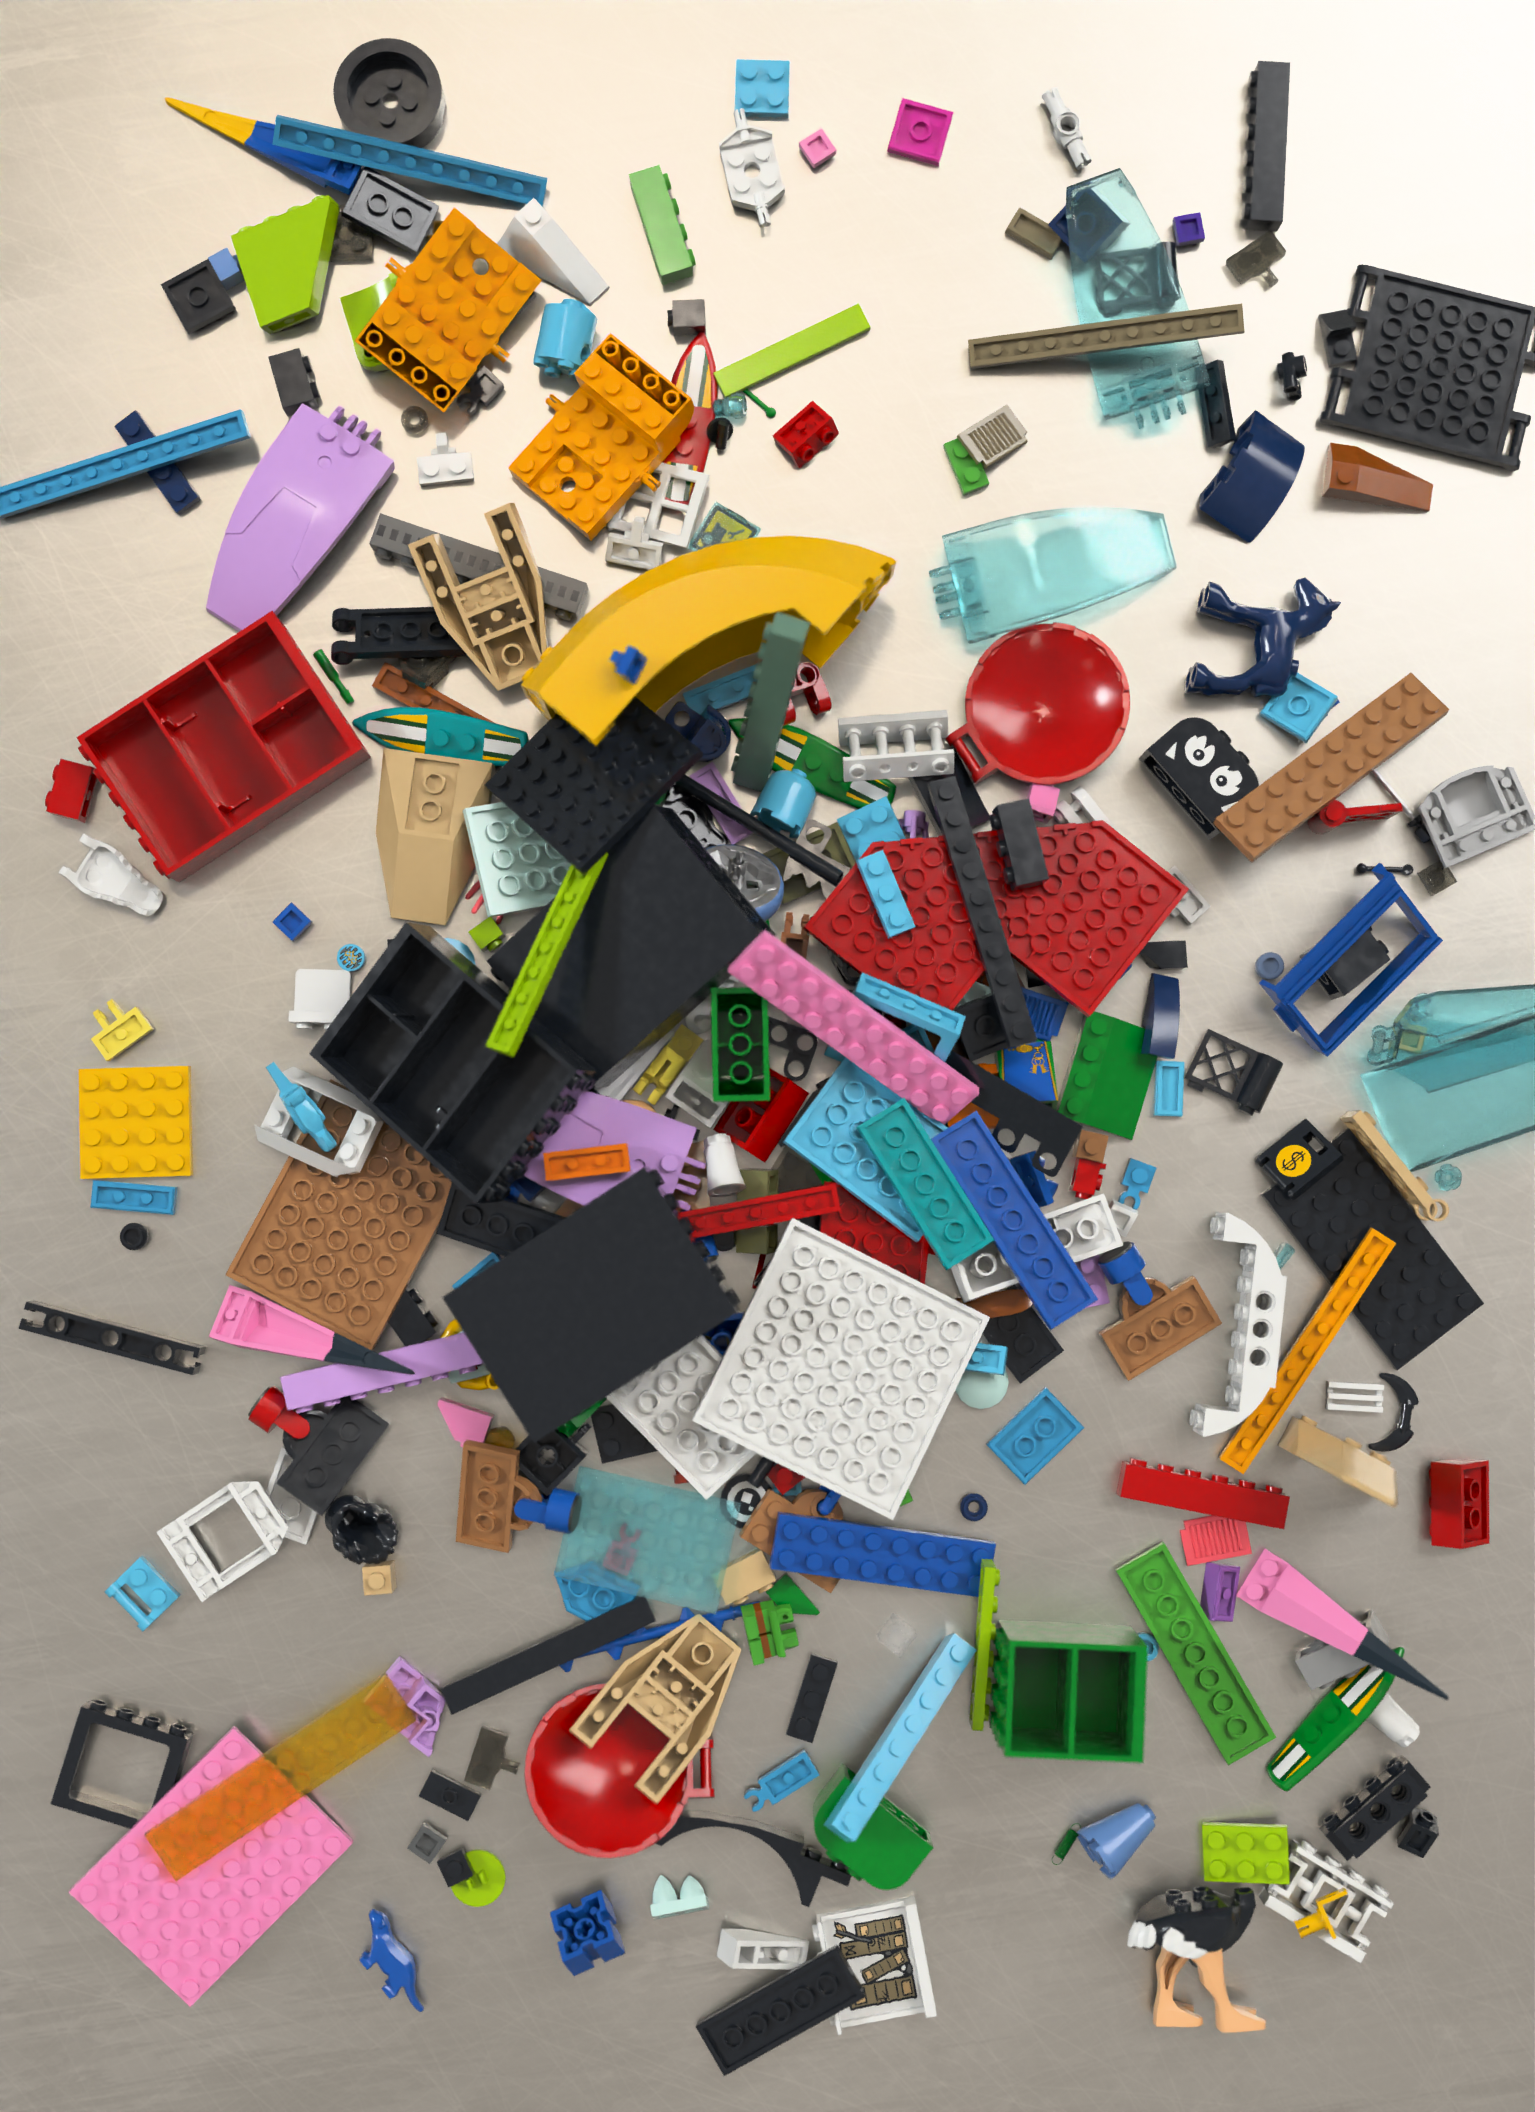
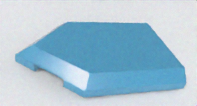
M594 1561L554 1573L566 1611L585 1621L635 1599L641 1585Z

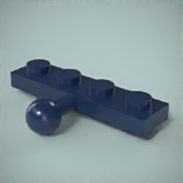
M136 410L114 426L127 445L156 437ZM176 463L147 471L177 514L181 515L201 500Z

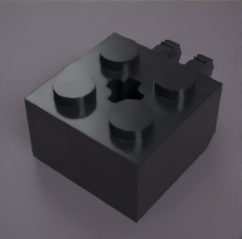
M588 1423L582 1425L573 1437H568L565 1433L556 1429L533 1443L528 1435L515 1449L520 1450L519 1469L548 1496L589 1453L578 1441L591 1426ZM546 1449L548 1451L551 1449L554 1452L553 1456L555 1459H543L544 1452L542 1450Z

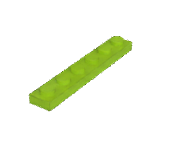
M981 1559L974 1647L977 1651L974 1654L969 1711V1723L973 1731H983L984 1721L989 1720V1704H985L986 1694H991V1677H988V1667H993L994 1660L993 1650H990V1640H995L996 1625L992 1623V1614L997 1613L998 1597L994 1596V1588L999 1586L1000 1569H996L993 1559Z

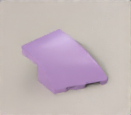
M399 1656L363 1700L365 1704L384 1717L390 1726L408 1738L410 1744L430 1757L435 1734L440 1724V1715L444 1709L445 1699L443 1694L427 1678Z

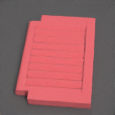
M1213 1515L1183 1521L1185 1529L1180 1530L1186 1566L1252 1554L1247 1526L1244 1521Z

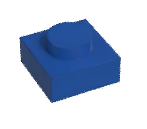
M292 902L272 921L293 942L312 923Z

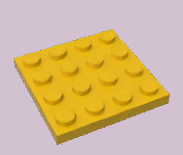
M191 1066L78 1069L80 1179L193 1176Z

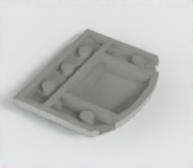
M1494 765L1460 772L1435 787L1424 802L1420 804L1418 811L1444 869L1535 830V814L1513 767L1507 766L1503 770L1493 768Z

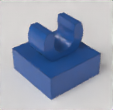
M629 645L624 654L614 650L609 659L617 667L615 672L625 681L634 685L648 660L638 649Z

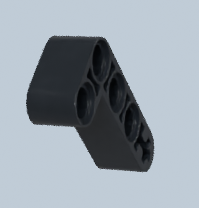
M768 1016L769 1044L789 1051L784 1064V1075L794 1082L803 1080L809 1071L817 1048V1037L806 1029ZM775 1027H783L787 1031L786 1039L780 1042L775 1041L771 1036L772 1030ZM801 1036H808L812 1039L813 1046L810 1050L803 1051L799 1049L797 1040ZM795 1061L800 1062L804 1068L803 1074L798 1077H794L788 1072L789 1064Z

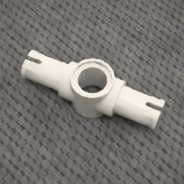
M1057 87L1051 89L1052 93L1050 90H1047L1042 94V99L1045 101L1051 114L1050 120L1054 126V139L1057 143L1063 145L1064 149H1068L1076 169L1082 168V164L1084 167L1092 162V158L1089 156L1082 141L1083 135L1079 129L1080 117L1071 111L1070 108H1066ZM1063 125H1068V126H1070L1073 130L1067 132V131H1064V130L1061 128V126H1063Z

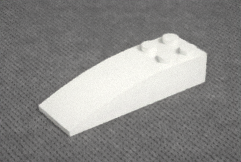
M1104 1193L1044 1214L1074 1263L1123 1246ZM993 1241L951 1267L963 1303L1019 1284V1281Z

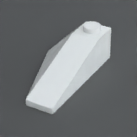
M535 198L514 215L497 243L541 280L554 284L561 288L563 292L589 306L610 288L607 282Z

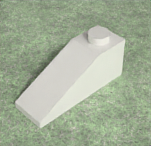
M722 1928L717 1957L732 1969H794L806 1962L809 1941L749 1929Z

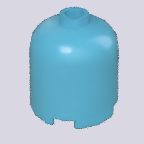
M793 768L792 771H776L767 780L750 815L753 817L756 815L758 820L779 833L781 830L789 832V838H798L816 798L815 788L806 779L807 775L801 770Z

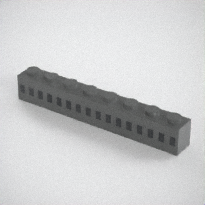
M380 513L369 544L373 551H375V555L387 560L394 557L400 559L401 564L410 568H416L417 566L408 544L432 534H438V532ZM439 533L460 584L505 567L500 553ZM537 566L543 585L544 611L545 609L554 611L555 616L564 620H570L571 617L578 619L589 590L587 583Z

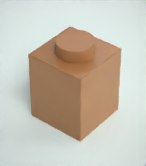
M1081 1130L1075 1141L1072 1157L1103 1163L1109 1136Z

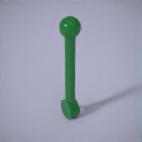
M749 389L743 390L749 398L766 411L767 417H775L776 410L773 407H768Z

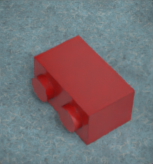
M60 759L59 765L57 764L53 770L52 779L54 784L52 791H49L46 795V812L85 823L97 782V777L93 772L95 768Z

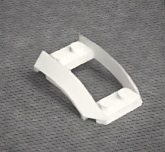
M294 1066L283 1071L282 1073L291 1083L300 1085L307 1095L311 1089L356 1109V1114L334 1160H331L287 1139L295 1122L280 1099V1090L278 1089L261 1127L254 1124L257 1140L337 1178L343 1174L352 1175L360 1173L383 1125V1120L352 1092Z
M259 1481L231 1482L157 1531V1534L201 1602H203L276 1554L286 1535L288 1525ZM232 1498H235L264 1544L221 1573H218L189 1527Z

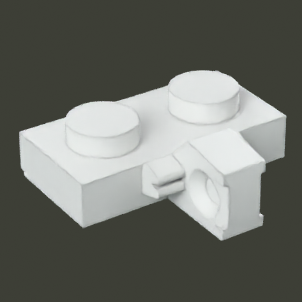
M446 432L435 434L437 449H431V456L417 457L420 486L474 481L471 452L456 453L455 447H449Z
M635 516L632 530L626 529L624 535L609 534L605 561L651 570L661 563L663 543L649 540L650 534L644 533L646 518Z
M1174 865L1167 872L1189 888V890L1170 914L1173 918L1180 915L1190 925L1211 906Z

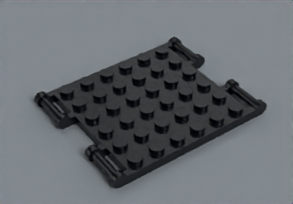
M1366 264L1358 265L1355 273L1357 280L1351 305L1346 310L1355 322L1365 323L1354 371L1340 367L1332 368L1330 375L1332 383L1325 411L1321 412L1320 422L1325 425H1337L1502 466L1510 471H1518L1521 464L1519 457L1526 428L1530 426L1532 417L1525 413L1513 411L1524 363L1535 367V348L1534 352L1527 351L1535 321V306ZM1369 278L1375 279L1368 311L1360 310L1367 281ZM1347 381L1351 383L1342 415L1335 412L1342 383ZM1512 422L1516 427L1509 456L1502 454L1509 425Z

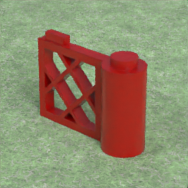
M1334 800L1307 820V824L1312 832L1322 835L1330 832L1342 823L1389 819L1402 812V803L1346 808L1342 802Z

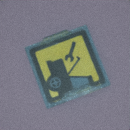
M715 501L690 541L688 548L697 551L715 544L754 538L758 536L762 529Z

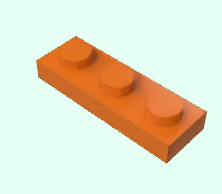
M628 1143L543 1153L546 1181L631 1171Z

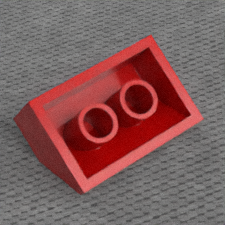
M769 1068L770 1101H731L713 1129L719 1134L726 1133V1135L730 1136L731 1142L764 1163L809 1095L806 1090Z
M1489 1460L1432 1461L1429 1470V1479L1431 1481V1496L1429 1499V1506L1431 1508V1524L1429 1528L1431 1545L1465 1549L1489 1544Z

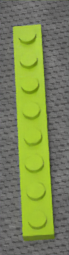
M608 853L584 876L574 866L570 865L488 1039L486 1047L490 1050L514 1057L606 861Z

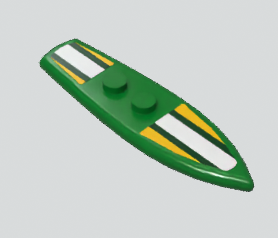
M735 718L728 721L738 739L740 737L744 738V736L739 734L743 720H748V718ZM789 724L783 726L772 767L773 771H792L793 768L801 770L807 775L806 779L812 783L817 793L858 809L885 796L888 797L890 804H892L897 788L888 779L844 782L843 757H850L849 754L805 730Z
M1403 1647L1392 1649L1403 1658L1405 1652ZM1367 1665L1360 1668L1356 1675L1350 1678H1343L1311 1711L1268 1764L1266 1770L1272 1782L1287 1792L1304 1779L1367 1720L1385 1697L1396 1676L1378 1667Z

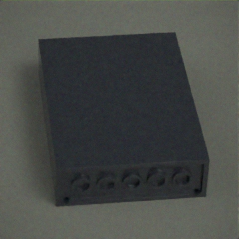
M654 805L607 852L606 861L533 1015L598 1071L593 1077L595 1081L590 1089L611 1085L711 994V988H718L732 975L728 972V966L764 930L774 937L776 936L770 926L672 808ZM555 897L487 960L488 964L492 967L491 973L496 979L504 982L508 987L507 992L509 995Z
M406 922L309 1054L476 1204L501 1202L510 1194V1186L513 1182L520 1179L528 1169L526 1165L529 1161L543 1151L545 1140L559 1130L561 1119L565 1114H569L575 1109L578 1104L577 1098L582 1092H586L595 1081L593 1077L598 1071L534 1016L514 1057L486 1047L509 994L432 927Z
M643 1167L442 1297L533 1443L740 1310L738 1304L741 1303L739 1297L732 1288L727 1290L722 1281L726 1279L717 1264L712 1266L707 1259V1256L710 1255L709 1250L702 1240L697 1242L693 1237L692 1232L695 1231L693 1225L687 1217L681 1218L676 1209L680 1205L672 1193H665L661 1186L665 1182L656 1169L651 1170L649 1167Z

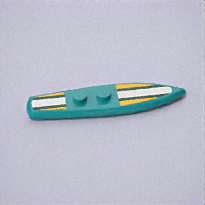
M420 707L382 709L365 714L352 721V724L362 733L389 749L493 763L494 766H504L529 741L528 734L525 731L461 714Z

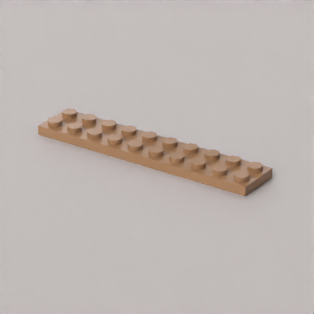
M1409 673L1219 815L1213 824L1252 863L1446 716L1449 708L1415 675Z

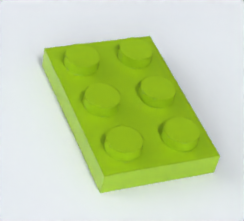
M1202 1823L1204 1881L1290 1884L1288 1825Z

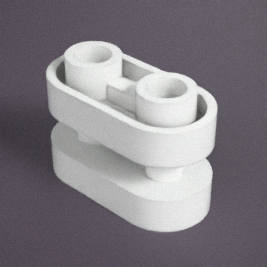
M1078 787L1071 793L1074 802L1070 805L1064 800L1056 805L1053 817L1058 824L1083 823L1076 814L1081 810L1090 822L1103 820L1113 828L1105 814L1082 787Z

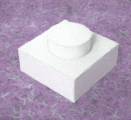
M1112 1199L1109 1205L1119 1235L1126 1237L1138 1216V1212Z

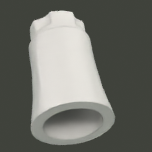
M720 1133L706 1137L703 1142L708 1178V1195L723 1197L743 1191L746 1185L739 1170L734 1145L731 1144L730 1136L726 1135V1133Z
M1388 1692L1366 1720L1393 1742H1397L1404 1748L1414 1742L1420 1733L1419 1725L1392 1699Z

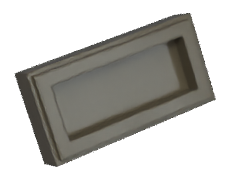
M1021 207L1018 208L1005 231L1007 235L1052 260L1063 241L1048 223Z

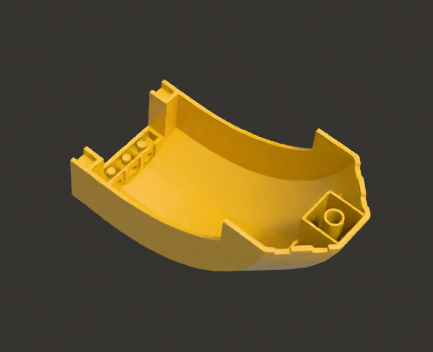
M800 536L747 538L715 544L681 555L646 571L614 591L584 615L553 648L549 646L542 653L540 664L535 669L531 667L523 675L521 687L526 697L548 721L558 713L597 746L615 725L613 720L634 697L638 698L656 713L684 688L706 674L737 659L758 653L762 642L767 643V640L762 639L767 622L773 623L777 612L810 622L802 655L821 669L861 622L857 619V616L862 610L867 612L880 595L878 592L890 581L894 575L896 561L891 557L861 546L825 538ZM629 645L638 649L648 659L635 685L625 681L615 672L617 668L614 666L615 663L609 661L614 650L624 654Z

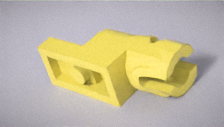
M681 1024L674 1037L662 1048L632 1090L641 1096L649 1084H654L656 1089L653 1090L647 1101L655 1106L704 1040Z

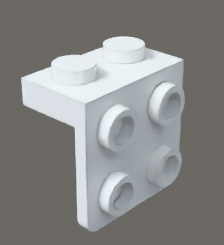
M297 970L295 975L294 1011H289V1022L296 1024V1028L313 1029V1024H323L324 1029H328L350 999L351 973L346 970Z

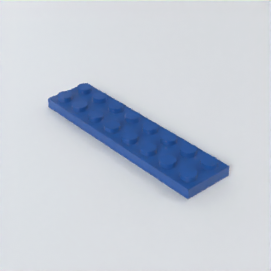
M977 1110L931 1138L993 1237L994 1244L1049 1330L1054 1329L1098 1300Z
M778 1512L769 1567L774 1570L978 1597L981 1559L994 1560L996 1543L981 1539Z

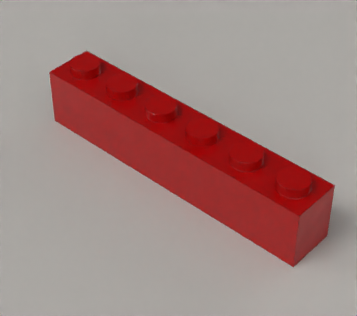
M1131 1458L1130 1462L1122 1461L1116 1492L1120 1497L1284 1529L1290 1496L1282 1493L1283 1488L1266 1485V1489L1255 1487V1482L1239 1479L1238 1484L1228 1482L1229 1477L1212 1474L1211 1478L1201 1477L1200 1471L1185 1469L1184 1473L1174 1471V1466L1158 1463L1157 1468L1146 1466L1147 1461L1137 1458Z

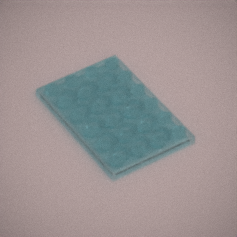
M579 1466L574 1492H578L582 1497L581 1513L575 1531L571 1534H563L554 1576L717 1614L741 1503L713 1496L706 1500L700 1493Z

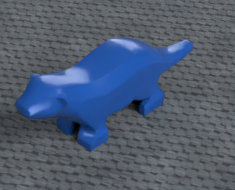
M372 1909L369 1912L372 1927L371 1951H364L359 1961L367 1970L374 1963H378L383 1973L388 1975V1979L385 1981L387 1985H384L382 1990L389 1999L396 1997L400 1988L403 1987L414 2008L422 2012L424 2007L417 1998L415 1990L416 1964L414 1958L394 1937L387 1915Z

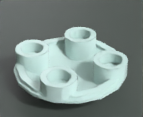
M965 1370L955 1391L960 1400L970 1407L978 1409L990 1408L999 1403L1007 1392L1009 1384L1007 1371L1005 1370L1003 1376Z

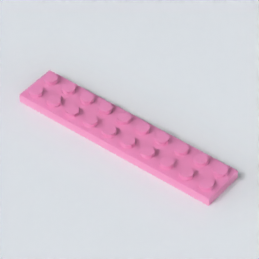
M766 930L728 966L730 974L898 1096L905 1098L909 1104L927 1117L940 1121L945 1125L979 1095L978 1086Z

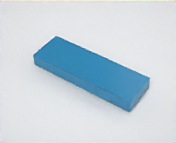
M93 1180L90 1208L175 1215L177 1187Z

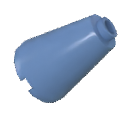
M1137 1803L1077 1831V1834H1079L1078 1839L1091 1860L1103 1865L1099 1870L1109 1879H1113L1154 1829L1155 1823L1153 1820L1156 1817L1146 1804L1142 1806Z

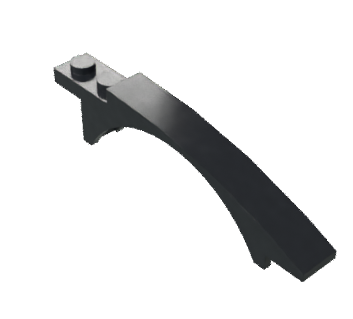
M683 1810L670 1831L655 1843L662 1846L682 1833L703 1827H728L747 1832L767 1843L785 1861L796 1881L801 1904L807 1907L811 1904L822 1876L847 1887L852 1877L847 1871L849 1867L841 1861L836 1863L833 1860L822 1857L823 1854L820 1851L811 1847L803 1849V1836L759 1821L710 1811Z

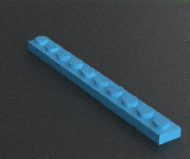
M278 114L275 120L272 145L528 204L535 198L543 207L548 180L546 177Z
M239 409L0 487V519L249 439L251 435L245 414Z

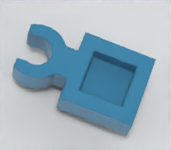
M1129 1158L1120 1183L1127 1186V1190L1120 1194L1118 1202L1124 1204L1125 1198L1131 1196L1134 1200L1132 1208L1137 1210L1141 1202L1139 1192L1148 1193L1157 1167Z

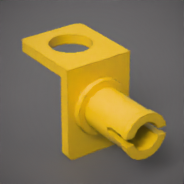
M1345 1888L1315 1899L1318 1907L1316 1909L1317 1912L1294 1921L1301 1939L1322 1929L1328 1930L1332 1939L1337 1938L1322 1905L1347 1895L1348 1892Z

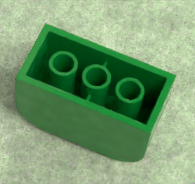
M749 987L711 988L713 1102L770 1101L768 1001Z
M842 1764L815 1799L813 1805L815 1835L819 1843L827 1850L825 1852L826 1855L834 1862L839 1863L841 1861L849 1867L847 1871L856 1880L861 1881L864 1879L871 1886L881 1890H893L901 1887L910 1879L933 1849L930 1833L886 1797L882 1798L855 1842L844 1841L824 1826L856 1775L846 1765Z

